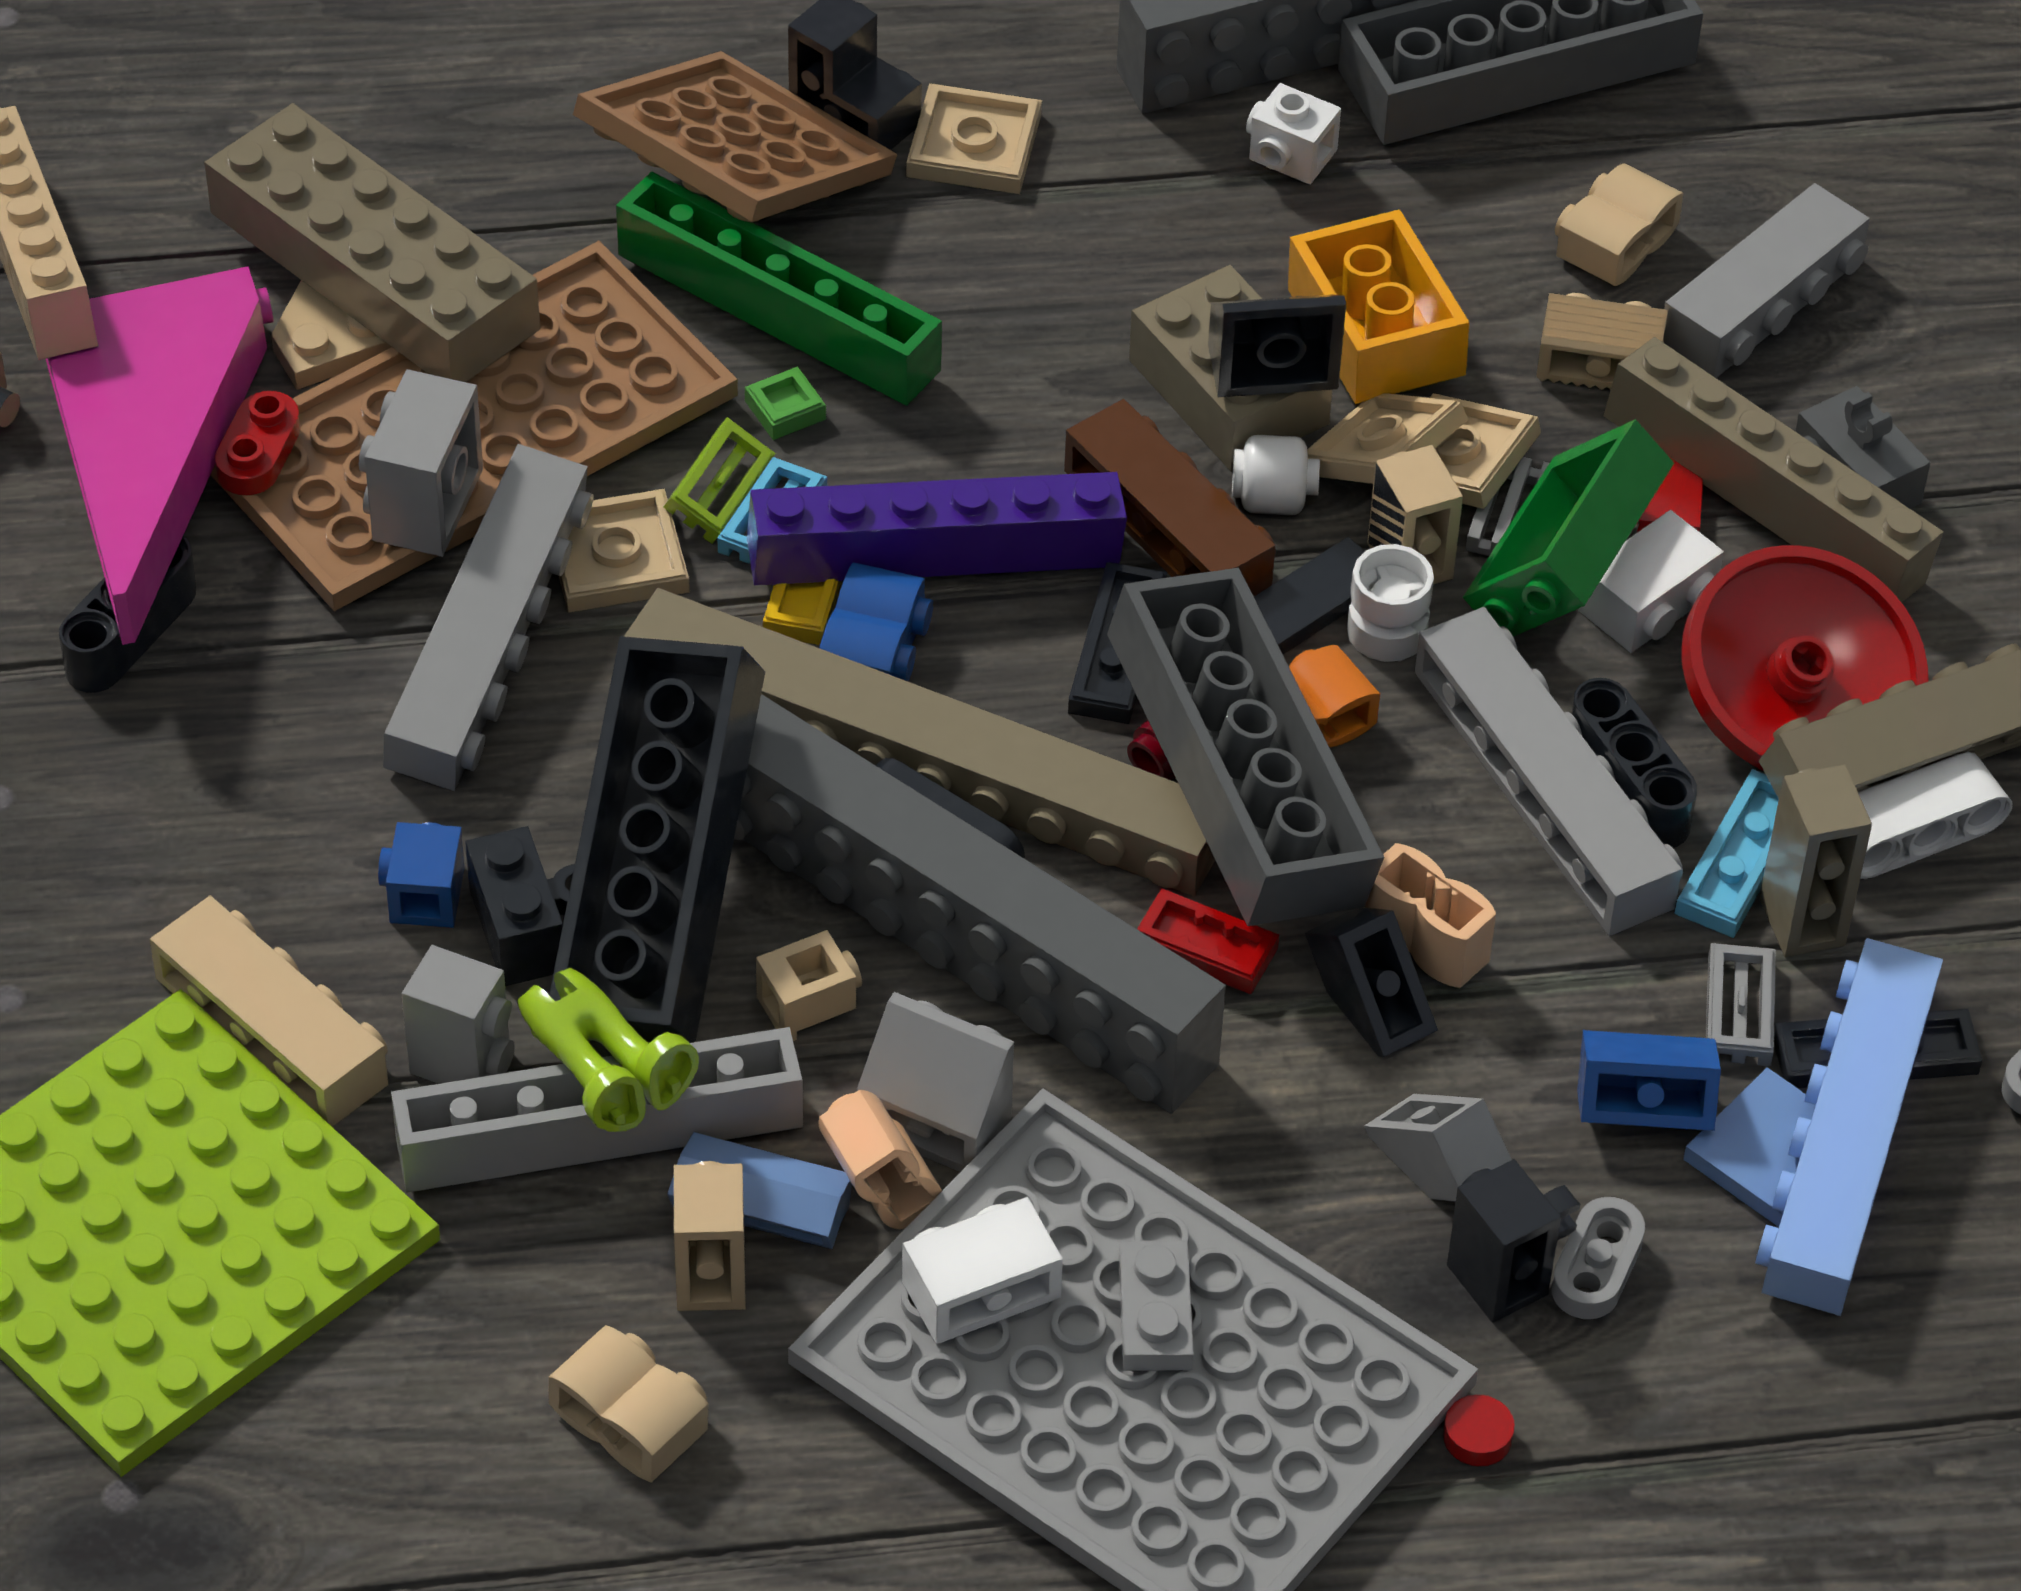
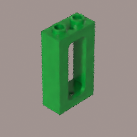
M1636 419L1554 456L1462 598L1473 610L1485 607L1499 627H1506L1513 637L1585 606L1671 470L1674 462Z

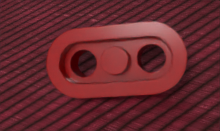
M262 391L249 396L241 403L215 454L217 478L224 489L237 495H255L266 491L276 482L299 437L301 429L299 409L296 402L290 396L277 391Z

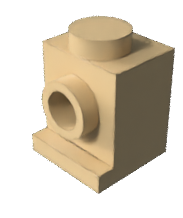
M828 930L756 957L757 998L776 1029L790 1027L793 1041L797 1040V1031L856 1009V988L862 986L859 967L855 958L848 950L843 952L839 950Z

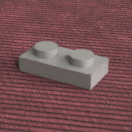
M1188 1240L1119 1241L1118 1259L1123 1371L1192 1370L1194 1353Z

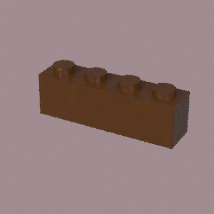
M1122 399L1066 430L1064 471L1067 474L1117 472L1127 515L1125 531L1171 577L1239 568L1253 597L1272 586L1276 545L1269 533L1263 527L1254 525L1235 506L1234 501L1225 490L1216 488L1198 471L1191 457L1185 452H1179L1160 434L1156 424L1149 417L1141 416L1125 399Z

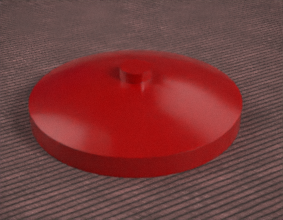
M1799 545L1766 547L1747 553L1730 562L1712 578L1700 593L1690 610L1683 631L1681 647L1682 666L1687 688L1696 709L1710 730L1726 747L1762 771L1764 770L1759 760L1775 740L1773 733L1784 724L1801 717H1806L1809 723L1826 718L1832 709L1852 699H1860L1863 704L1879 699L1881 694L1892 686L1907 680H1913L1916 686L1928 682V664L1921 636L1913 619L1898 597L1880 579L1859 564L1838 554L1814 547Z

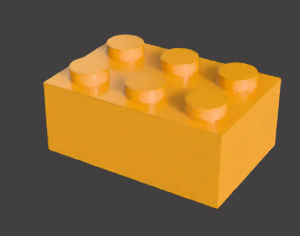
M1400 209L1290 237L1288 291L1291 296L1329 294L1345 296L1346 314L1339 378L1355 404L1368 401L1383 393L1396 394L1466 375L1470 322Z

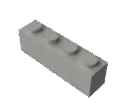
M1814 183L1665 302L1664 309L1668 311L1663 343L1715 378L1733 364L1736 366L1741 365L1750 356L1757 344L1770 334H1779L1788 325L1795 313L1808 303L1810 305L1817 303L1832 283L1843 274L1850 275L1860 267L1868 252L1865 240L1870 218Z

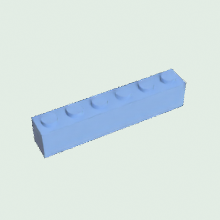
M1869 938L1865 940L1859 963L1846 959L1836 994L1837 998L1847 1000L1843 1014L1830 1012L1820 1047L1821 1050L1832 1052L1827 1067L1814 1064L1804 1102L1816 1105L1811 1120L1798 1117L1788 1155L1800 1158L1795 1173L1782 1170L1772 1209L1783 1212L1780 1226L1777 1228L1766 1224L1755 1264L1768 1267L1762 1288L1763 1294L1841 1316L1931 1007L1943 959Z

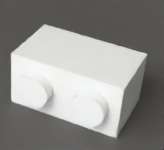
M1669 510L1625 541L1586 605L1579 608L1578 611L1632 653L1650 639L1658 640L1665 636L1678 619L1690 612L1700 593L1721 570L1724 551L1672 510Z
M1028 1197L1006 1205H991L974 1217L944 1228H929L919 1233L914 1239L903 1243L902 1283L936 1345L1061 1298L1063 1258Z

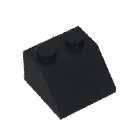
M1329 294L1211 302L1208 348L1218 398L1338 389L1346 314L1345 296Z

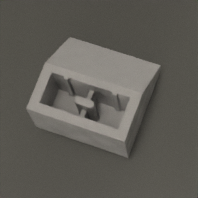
M894 992L887 1002L857 1091H869L881 1100L890 1117L904 1127L921 1156L961 1172L1011 1121L1014 1041L1003 1037L990 1027L976 1026L949 1015L930 1002L916 1001Z

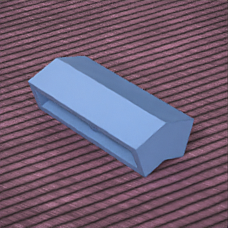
M693 1132L680 1154L677 1165H692L703 1161H715L722 1164L742 1163L744 1226L833 1249L840 1224L850 1203L852 1183L845 1172ZM674 1175L667 1193L672 1207H674Z

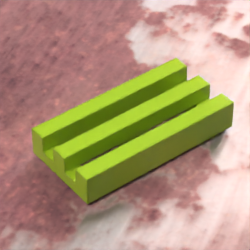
M727 417L713 434L663 508L672 515L678 509L686 515L683 523L691 529L698 524L706 530L702 537L713 544L776 453ZM728 437L737 444L697 502L694 501L688 494ZM748 451L756 459L717 516H714L707 510Z

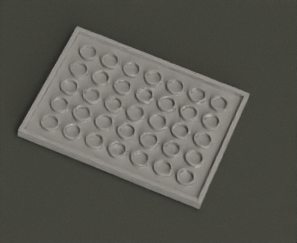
M1043 1088L788 1348V1364L1121 1591H1294L1446 1418L1449 1408L1457 1400L1465 1397L1476 1385L1478 1368ZM1028 1197L1063 1258L1061 1298L936 1345L902 1283L903 1243L914 1239L919 1233L929 1228H944L974 1217L991 1205H1006ZM1188 1240L1194 1353L1192 1370L1123 1371L1118 1259L1119 1241Z

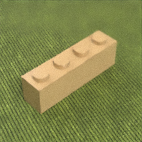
M210 895L150 938L156 979L173 994L182 989L332 1127L389 1085L385 1056L388 1049L380 1033L369 1023L363 1022L359 1024L346 1013L338 998L328 987L322 984L316 987L303 976L292 957L280 947L272 949L256 935L249 920L239 911L233 910L229 912Z

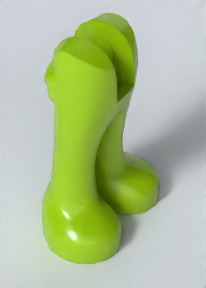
M572 968L556 972L554 975V982L561 998L560 1000L555 1002L537 985H533L518 999V1007L524 1021L531 1028L532 1035L539 1039L572 1072L584 1088L582 1096L583 1107L590 1120L600 1129L608 1132H621L637 1127L643 1121L646 1113L645 1098L658 1111L666 1110L681 1097L691 1084L698 1070V1052L685 1038L666 1032L657 1036L650 1043L646 1042L625 1020L607 995L586 976ZM588 1041H596L602 1044L618 1061L621 1067L609 1064L596 1052Z

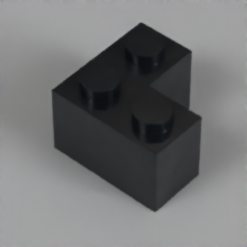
M818 0L788 25V76L790 92L889 150H892L917 128L921 114L922 83L914 79L906 71L899 70L877 57L876 13L869 10L862 3L853 0Z

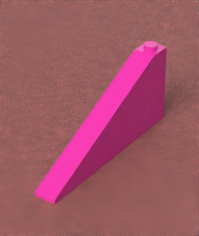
M249 267L91 298L89 301L98 346L45 359L122 645L134 643L140 633L214 468L216 451L239 406L244 401L267 350L263 324L274 322L271 303L266 287L255 288Z

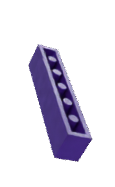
M1117 472L754 489L750 492L747 544L754 586L825 582L827 579L844 581L848 569L853 562L917 577L1105 568L1107 562L1120 564L1127 515Z

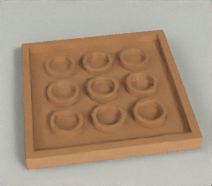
M722 51L578 94L573 112L575 117L592 126L593 131L598 136L607 140L617 141L636 152L639 160L643 163L666 170L681 179L683 186L688 190L711 197L726 206L730 215L748 222L759 221L762 218L794 209L797 206L891 175L897 154Z

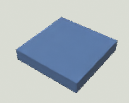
M1767 1067L1716 1117L1715 1131L1702 1130L1686 1146L1683 1160L1779 1227L1783 1212L1772 1209L1782 1170L1795 1173L1800 1158L1788 1155L1799 1116L1811 1120L1816 1105L1804 1102L1805 1093Z

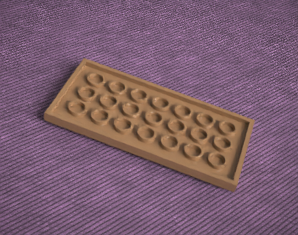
M600 241L533 274L537 278L540 330L466 382L477 385L483 471L446 551L476 535L517 444L588 466L587 476L738 396V379ZM393 347L292 398L299 409L300 434L276 482L269 489L255 495H237L224 489L333 611L342 608L438 556L372 541L370 514H366L363 511V498L367 479L366 473L359 470V456L362 444L366 436H375L380 425V412L383 400L389 391L396 392L406 369L428 374ZM215 463L210 475L221 486L217 478V470Z

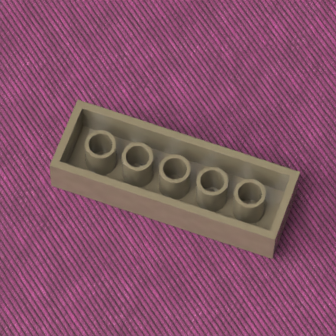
M294 103L204 162L211 214L428 374L467 382L540 330L537 278Z

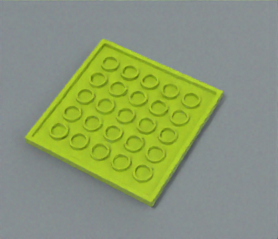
M179 989L0 1115V1359L120 1477L131 1471L440 1241L439 1224L182 989Z

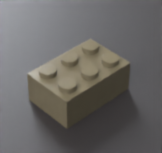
M1228 265L1132 310L1129 361L1230 471H1233L1234 449H1244L1245 442L1253 435L1295 436L1302 438L1329 425L1332 390L1218 398L1208 348L1211 302L1262 299L1231 265Z

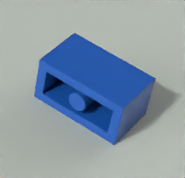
M1583 1030L1577 1087L1581 1122L1715 1131L1721 1073L1716 1040L1713 1038Z

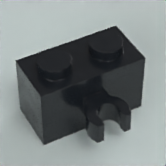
M528 826L466 840L469 890L495 966L504 970L505 986L553 975L563 928L560 915L565 916L575 864L563 867L555 874L554 878L547 879Z
M1515 1159L1493 1170L1488 1168L1481 1169L1470 1175L1457 1188L1447 1259L1448 1268L1492 1323L1549 1294L1557 1240L1568 1236L1576 1230L1577 1224L1569 1214L1579 1210L1581 1205L1565 1185L1556 1187L1543 1195Z

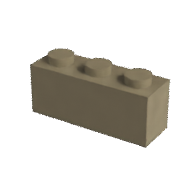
M1846 764L1823 769L1809 768L1796 774L1783 776L1759 899L1784 957L1846 946L1872 822Z

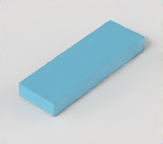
M1754 769L1751 770L1676 903V915L1732 938L1738 932L1762 887L1779 801L1766 774Z

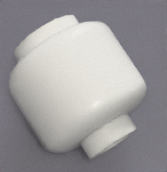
M1253 435L1245 442L1244 449H1234L1232 498H1241L1243 508L1248 513L1297 515L1304 507L1306 495H1318L1320 460L1308 459L1307 446L1299 437Z

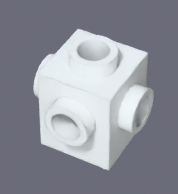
M1279 83L1266 101H1258L1249 114L1246 124V132L1251 134L1249 159L1311 184L1338 149L1341 108Z

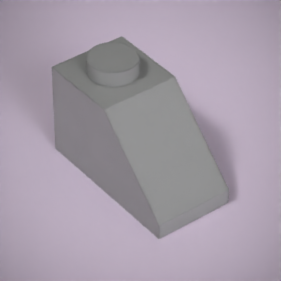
M1412 1094L1364 1125L1368 1137L1430 1199L1456 1201L1457 1188L1470 1175L1485 1168L1493 1170L1512 1160L1483 1098Z

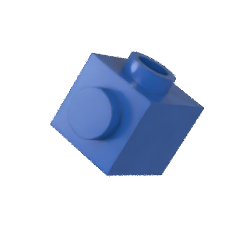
M397 822L392 848L382 847L378 869L379 886H386L390 923L454 928L465 869L461 827L443 826L437 823L416 824Z

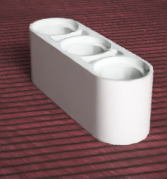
M1972 752L1952 756L1858 792L1872 822L1860 879L1876 877L1994 830L2009 816L2012 809V800L1980 758Z

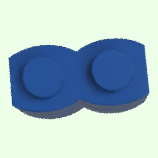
M853 562L843 581L836 608L828 620L819 648L909 681L916 657V647L912 646L916 634L926 635L933 612V600L925 598V578Z

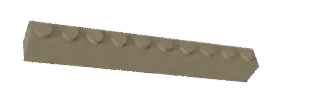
M658 587L624 635L625 637L743 646L765 671L761 693L765 697L872 764L876 765L884 758L898 760L997 821L1032 834L1045 843L1061 845L1087 855L1100 864L1116 866L1147 878L1158 886L1173 888L1192 896L1196 895L1215 862L1210 847L1179 783Z

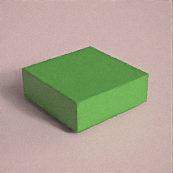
M798 366L745 387L746 404L772 440L826 420V404Z

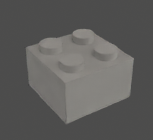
M406 369L396 392L389 391L386 394L381 407L378 430L375 436H366L359 456V470L366 473L367 479L363 498V511L366 514H370L372 541L443 557L483 471L477 385Z

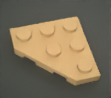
M302 280L271 334L273 351L297 390L335 377L391 348L389 344Z

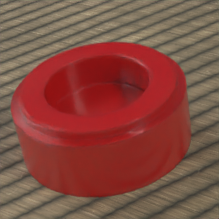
M1486 1395L1465 1396L1457 1400L1446 1414L1443 1432L1446 1448L1456 1459L1468 1465L1488 1466L1497 1463L1508 1454L1512 1446L1515 1426L1513 1416L1501 1401Z

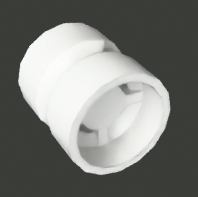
M1388 544L1366 550L1356 560L1352 573L1350 593L1352 602L1349 605L1347 631L1352 645L1357 651L1368 658L1383 662L1402 661L1417 653L1419 632L1428 629L1429 606L1434 582L1432 566L1424 555L1410 547Z

